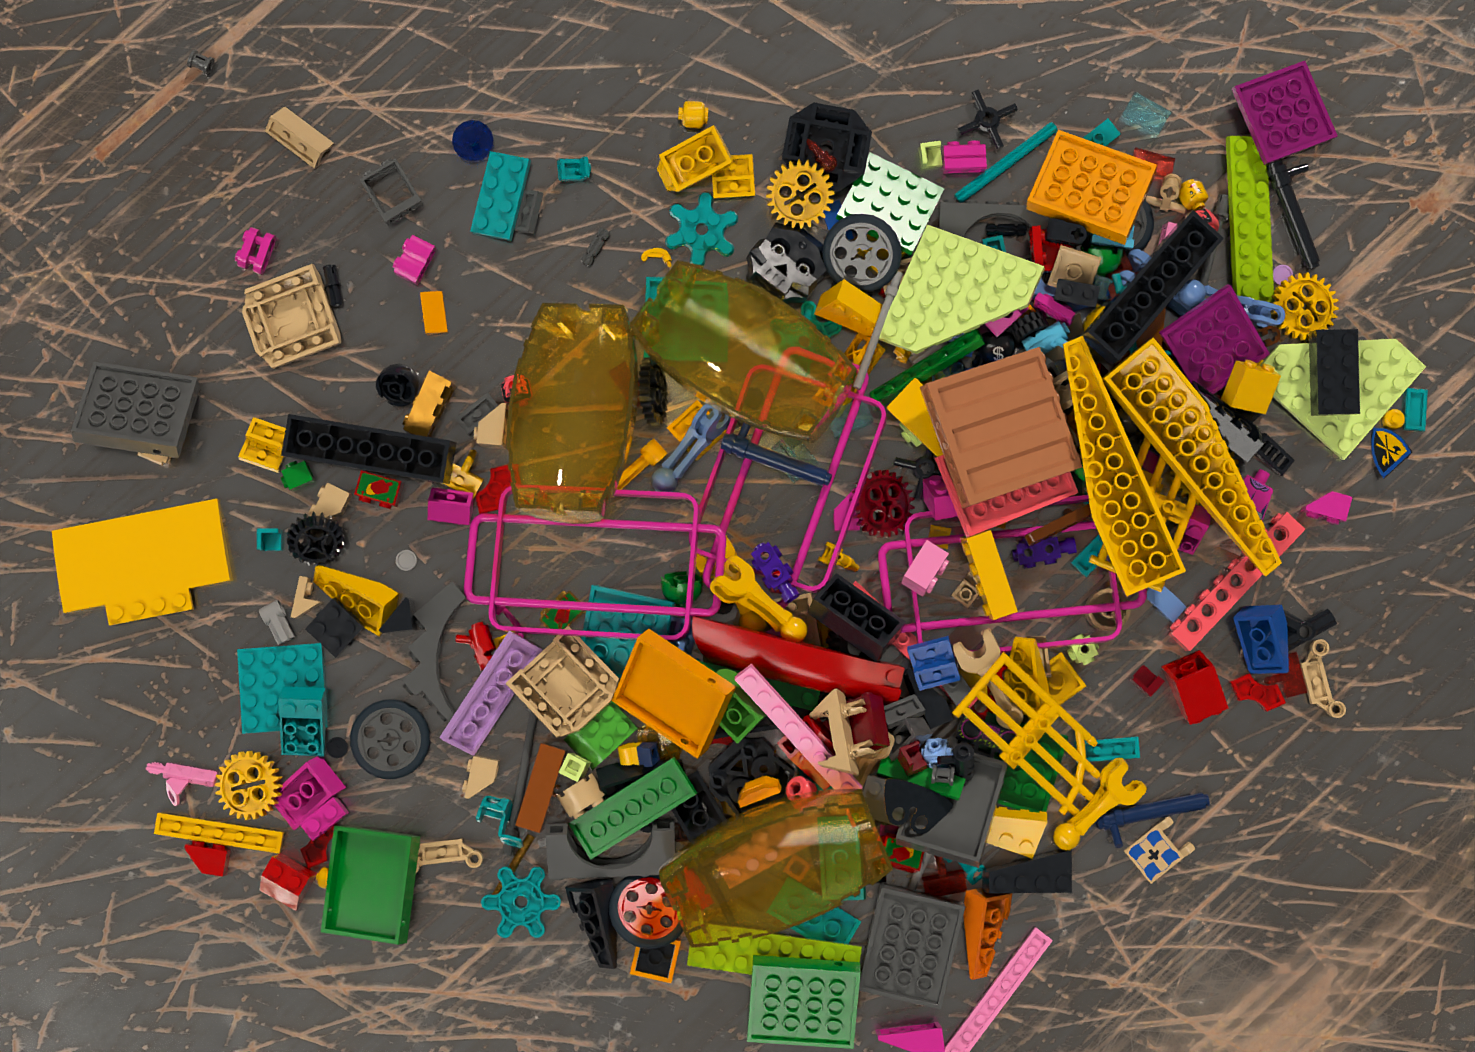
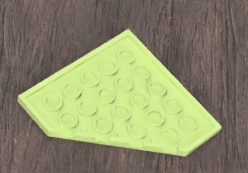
M927 225L899 286L897 295L888 311L879 340L918 354L925 351L924 349L937 346L949 341L954 336L968 333L985 323L994 322L1008 316L1009 313L1018 309L1027 308L1045 268L1037 263Z
M1397 339L1358 340L1360 414L1311 416L1309 343L1277 345L1260 366L1263 364L1271 365L1275 368L1274 371L1281 375L1273 398L1341 460H1345L1426 368Z

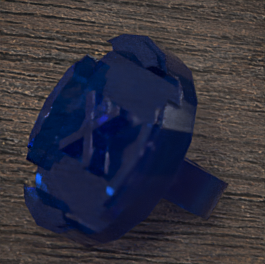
M469 120L456 128L453 133L452 144L454 151L461 159L469 162H479L489 156L494 146L492 131L486 124L476 120Z

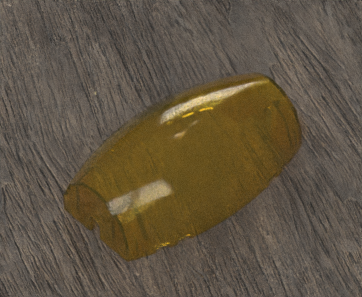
M677 260L657 286V296L654 302L649 297L629 324L630 333L644 351L684 389L731 418L789 439L812 444L818 440L838 414L856 377L857 369L841 349L838 350L831 343V339L827 335L824 336L816 329V325L800 312L753 284L737 277L733 279L725 276L723 272L718 270L713 272L703 269V266Z
M542 303L532 322L529 338L525 339L523 344L525 348L522 357L518 360L514 374L507 421L508 470L511 473L512 480L510 484L515 507L524 514L558 523H595L602 520L615 494L632 443L638 401V361L635 339L629 313L624 305L589 304L591 311H585L577 304Z
M832 789L777 799L753 807L721 822L685 845L659 867V877L673 910L677 911L678 921L691 948L716 946L718 942L726 940L736 943L739 942V938L752 936V939L802 924L842 905V900L852 894L856 897L861 893L860 889L869 883L874 885L891 872L893 867L862 789Z

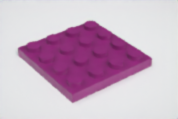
M1306 61L1236 85L1231 89L1264 165L1338 137Z
M1228 284L1159 332L1190 383L1193 380L1212 394H1215L1227 385L1236 360L1241 362L1251 360L1258 363L1270 355L1233 288Z

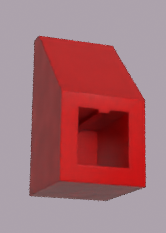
M192 840V843L185 844L184 849L201 873L222 877L227 875L231 850L225 849L226 845L213 844V847L205 846V842Z

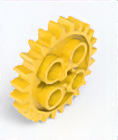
M798 159L797 165L794 166L792 161H789L788 168L783 164L781 165L782 172L775 170L777 178L770 177V181L774 184L767 185V189L772 191L766 194L767 198H772L767 205L774 206L771 210L772 214L779 213L777 220L782 217L785 218L784 225L791 221L792 228L795 227L796 223H799L801 229L804 223L811 227L812 220L818 224V216L825 218L826 215L823 211L831 210L827 203L834 202L832 198H829V196L834 195V191L828 190V188L833 186V182H826L830 176L829 174L822 176L824 168L817 171V163L810 167L809 160L804 165H801V161ZM802 174L807 175L810 179L805 185L800 184L797 180ZM816 183V187L809 189L804 193V198L798 196L789 204H784L785 201L796 196V190L803 192L810 185ZM788 186L792 192L790 195L784 196L780 193V188ZM816 192L821 198L818 202H812L809 199V195ZM800 204L803 207L802 212L794 213L791 210L792 205Z
M1309 272L1305 273L1303 277L1301 273H1297L1295 278L1291 275L1287 277L1288 281H1281L1282 287L1278 286L1275 288L1279 294L1272 295V298L1276 300L1273 304L1281 306L1285 311V319L1278 327L1279 330L1286 328L1284 335L1292 332V339L1299 336L1300 341H1303L1307 336L1309 340L1310 331L1328 330L1327 326H1334L1331 319H1336L1338 316L1333 311L1339 310V308L1334 306L1333 303L1339 300L1332 299V295L1336 291L1329 292L1328 289L1331 284L1323 285L1325 278L1317 281V274L1312 275L1310 278ZM1303 287L1307 288L1309 292L1308 297L1303 295ZM1288 300L1293 303V310L1288 309ZM1316 303L1322 306L1321 313L1316 310ZM1272 311L1271 314L1277 315V318H1278L1277 312H1276V311ZM1302 316L1307 320L1306 326L1301 324L1300 319Z
M244 751L238 752V756L236 754L231 755V760L224 761L226 766L219 767L223 773L216 775L220 782L215 783V786L220 787V790L215 792V794L222 795L218 802L226 803L223 809L230 808L229 815L237 813V819L244 817L245 820H250L252 817L254 820L258 819L259 815L261 817L266 816V811H273L272 805L279 803L275 797L282 795L277 791L278 788L283 787V785L277 784V781L282 779V776H276L275 773L279 771V768H272L274 761L267 762V755L261 757V752H255L254 755L253 751H247L246 754ZM254 768H257L259 772L257 778L254 776L253 773ZM235 773L239 775L238 782L234 779ZM265 780V783L236 791L232 790L236 786ZM259 789L263 791L262 798H260L258 795ZM240 793L244 797L243 803H241L239 800Z

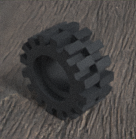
M1036 311L1035 313L1031 312L1029 315H1024L1023 318H1019L1017 322H1014L1009 327V331L1015 343L1023 345L1022 340L1029 336L1036 337L1037 331L1043 330L1050 325L1043 312Z

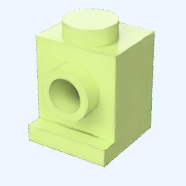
M568 753L559 773L578 782L580 778L585 777L591 762L574 753Z

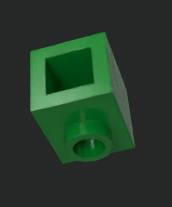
M305 460L300 463L297 461L285 465L286 469L281 471L283 474L281 481L284 487L289 488L291 491H296L316 482L309 463Z

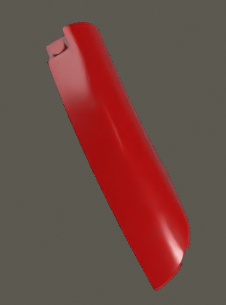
M696 616L692 617L691 627L694 642L709 661L719 666L742 671L752 664L764 678L826 693L838 689L848 698H858L862 693L873 692L874 695L882 696L884 706L898 701L901 695L900 685L905 669L901 665L879 660L876 662L873 659L804 642L786 640L781 636Z

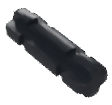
M988 223L985 231L986 235L994 236L995 234L997 236H1014L1015 234L1017 236H1025L1027 226L1026 224L1015 226V224L995 225Z

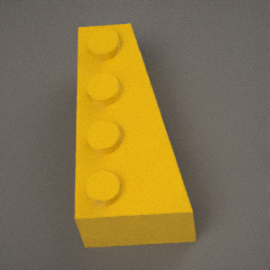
M985 530L970 537H966V535L960 537L963 551L969 562L970 572L977 583L975 584L979 596H982L984 602L982 608L985 616L996 620L1018 612L991 530Z
M1007 807L996 808L986 843L1033 859L1047 824V812H1029V810L1020 809V811L1010 810Z

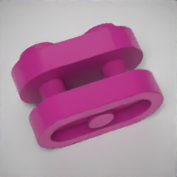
M251 227L243 234L242 242L244 243L242 249L237 251L235 261L238 267L247 269L250 264L253 265V272L262 275L272 255L276 243V235L266 233L264 238L260 237L261 231ZM257 245H260L257 256L254 257Z

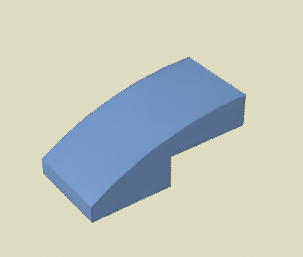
M1165 586L1162 592L1151 588L1147 589V600L1172 623L1187 608Z

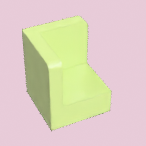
M941 141L920 143L921 169L943 165L940 150Z

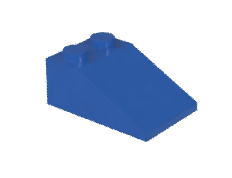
M1244 606L1233 618L1249 673H1288V629L1283 606Z

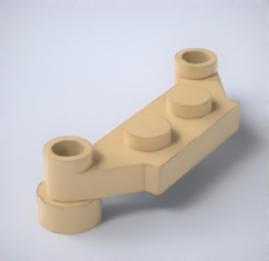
M1318 639L1311 643L1304 662L1299 663L1309 702L1322 708L1331 717L1340 718L1345 714L1346 707L1342 702L1332 699L1322 662V656L1326 655L1329 651V644L1325 640ZM1317 644L1320 646L1319 651L1316 650ZM1333 706L1336 707L1335 713L1332 711Z
M463 838L420 843L416 873L422 865L465 860L466 864L471 868H477L483 862V855L481 852L463 843ZM473 855L478 856V862L472 860Z

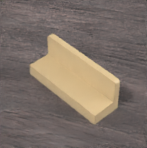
M283 107L270 117L265 129L266 133L313 168L319 165L323 154L333 146L331 140L286 107Z

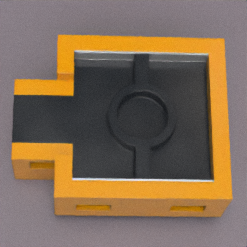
M661 924L665 928L670 927L669 925ZM651 928V931H650V932H645V931H641V932H642L644 935H651L653 931H652V928ZM676 939L667 946L657 949L636 947L630 974L672 983L681 940Z

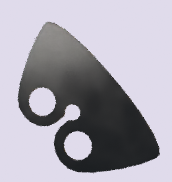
M886 779L885 811L887 819L894 825L904 824L909 818L910 808L915 807L916 812L911 817L910 826L914 832L924 834L939 823L953 808L951 801L928 788L899 779ZM897 807L903 808L905 812L903 819L899 821L895 820L892 816L894 809ZM919 816H925L927 819V825L923 829H918L915 826V820Z

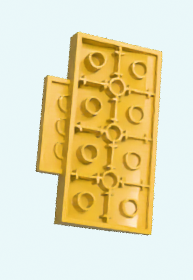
M218 499L52 531L63 613H73L105 606L109 626L194 610L190 589L233 581Z

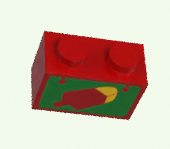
M361 470L354 495L359 496L358 501L371 504L372 500L380 502V507L391 510L392 506L398 507L404 483Z
M887 833V835L878 838L874 863L908 873H916L921 869L924 852L897 845L896 834Z

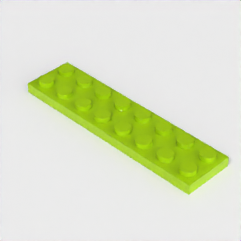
M1252 136L1226 137L1233 290L1238 296L1251 297L1254 300L1272 303L1274 302V298H1272V295H1274L1269 177L1266 173L1268 171V164H1263Z
M693 922L687 966L751 975L753 955L860 962L862 946Z

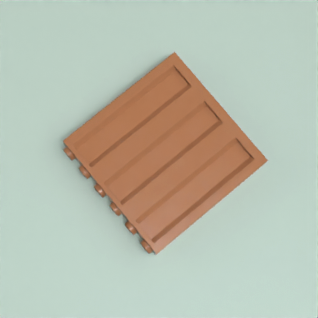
M1040 347L944 377L920 387L962 509L1082 468L1081 456L1075 448L1074 436L1069 431L1067 416L1062 411L1059 394L1054 389L1053 377L1047 369L1046 357L1041 352Z

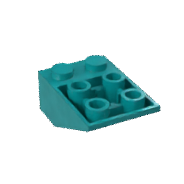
M283 687L279 696L281 755L324 756L326 688Z

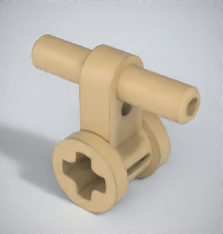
M1168 174L1164 177L1160 189L1163 199L1146 196V202L1149 205L1160 207V210L1167 212L1172 210L1183 214L1186 212V208L1182 204L1171 202V200L1178 197L1182 184L1181 178L1176 174Z

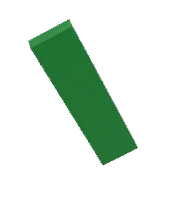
M889 756L881 759L877 772L879 776L908 781L958 801L966 780L954 775L953 786H949V783L941 782L931 784L933 769L929 767L908 777L898 759L891 761Z

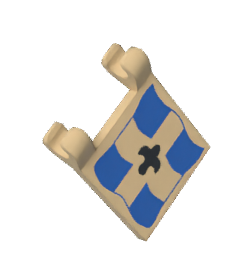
M1170 816L1162 818L1154 827L1124 850L1151 884L1195 850L1191 842H1187L1177 850L1163 833L1165 829L1173 824Z

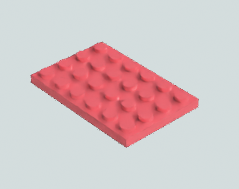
M944 455L935 458L966 537L973 536L1079 493L1071 472L962 509Z

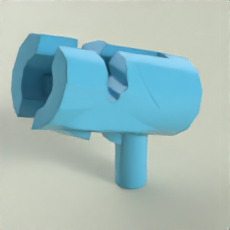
M1057 321L1049 327L1037 331L1036 337L1029 336L1022 340L1026 351L1040 347L1041 352L1046 354L1057 346L1063 348V344L1068 342L1066 340L1069 339L1067 335L1071 332L1065 322L1061 324Z

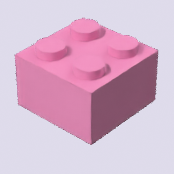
M926 540L905 573L901 584L922 597L926 592L930 594L938 580L936 578L937 574L941 576L948 566L949 561L947 557L949 553Z

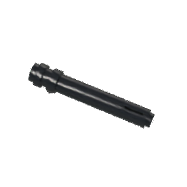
M1282 160L1267 165L1268 171L1266 173L1272 180L1270 184L1277 193L1303 265L1308 270L1320 266V259L1291 185L1293 183L1291 177L1307 172L1309 167L1304 163L1288 169Z

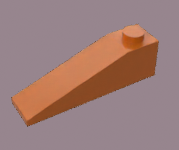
M982 888L966 891L963 917L969 975L972 980L987 977L995 955V950L993 949L997 938L1001 939L1003 933L1000 931L1003 920H1007L1010 914L1013 893H986L982 891Z

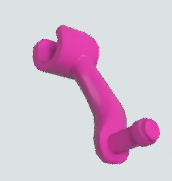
M496 606L497 615L503 613L510 620L513 627H521L519 621L509 612L506 606ZM515 633L524 638L523 633Z

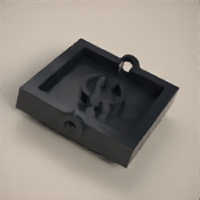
M332 598L323 610L320 609V612L316 614L314 620L305 630L336 658L347 646H351L355 642L354 638L365 626L336 598Z

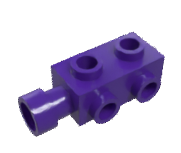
M1051 536L1029 547L1025 539L1018 540L1019 544H1016L1015 549L1012 550L1013 561L1018 562V566L1023 565L1024 569L1036 567V563L1044 561V565L1057 563L1056 559L1061 558V553H1077L1074 536L1067 537L1062 541H1058V537L1052 538ZM1047 545L1053 547L1051 553L1046 552L1045 547ZM1026 549H1030L1032 551V555L1030 557H1027L1024 552Z
M769 542L758 544L754 548V552L751 553L754 558L751 560L757 572L761 570L765 575L762 580L768 589L773 588L775 592L780 590L785 604L792 602L800 595L796 587H792L790 584L793 581L791 575L794 572L788 563H782L780 557L783 555L776 545L772 547ZM768 553V559L763 560L762 555ZM780 571L779 577H773L774 572Z

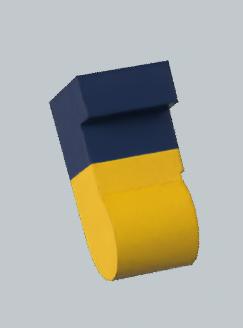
M658 741L626 743L618 746L621 765L635 764L652 767L660 760Z

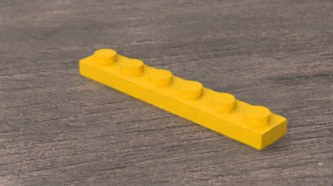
M160 812L157 813L154 834L278 854L281 853L284 832Z

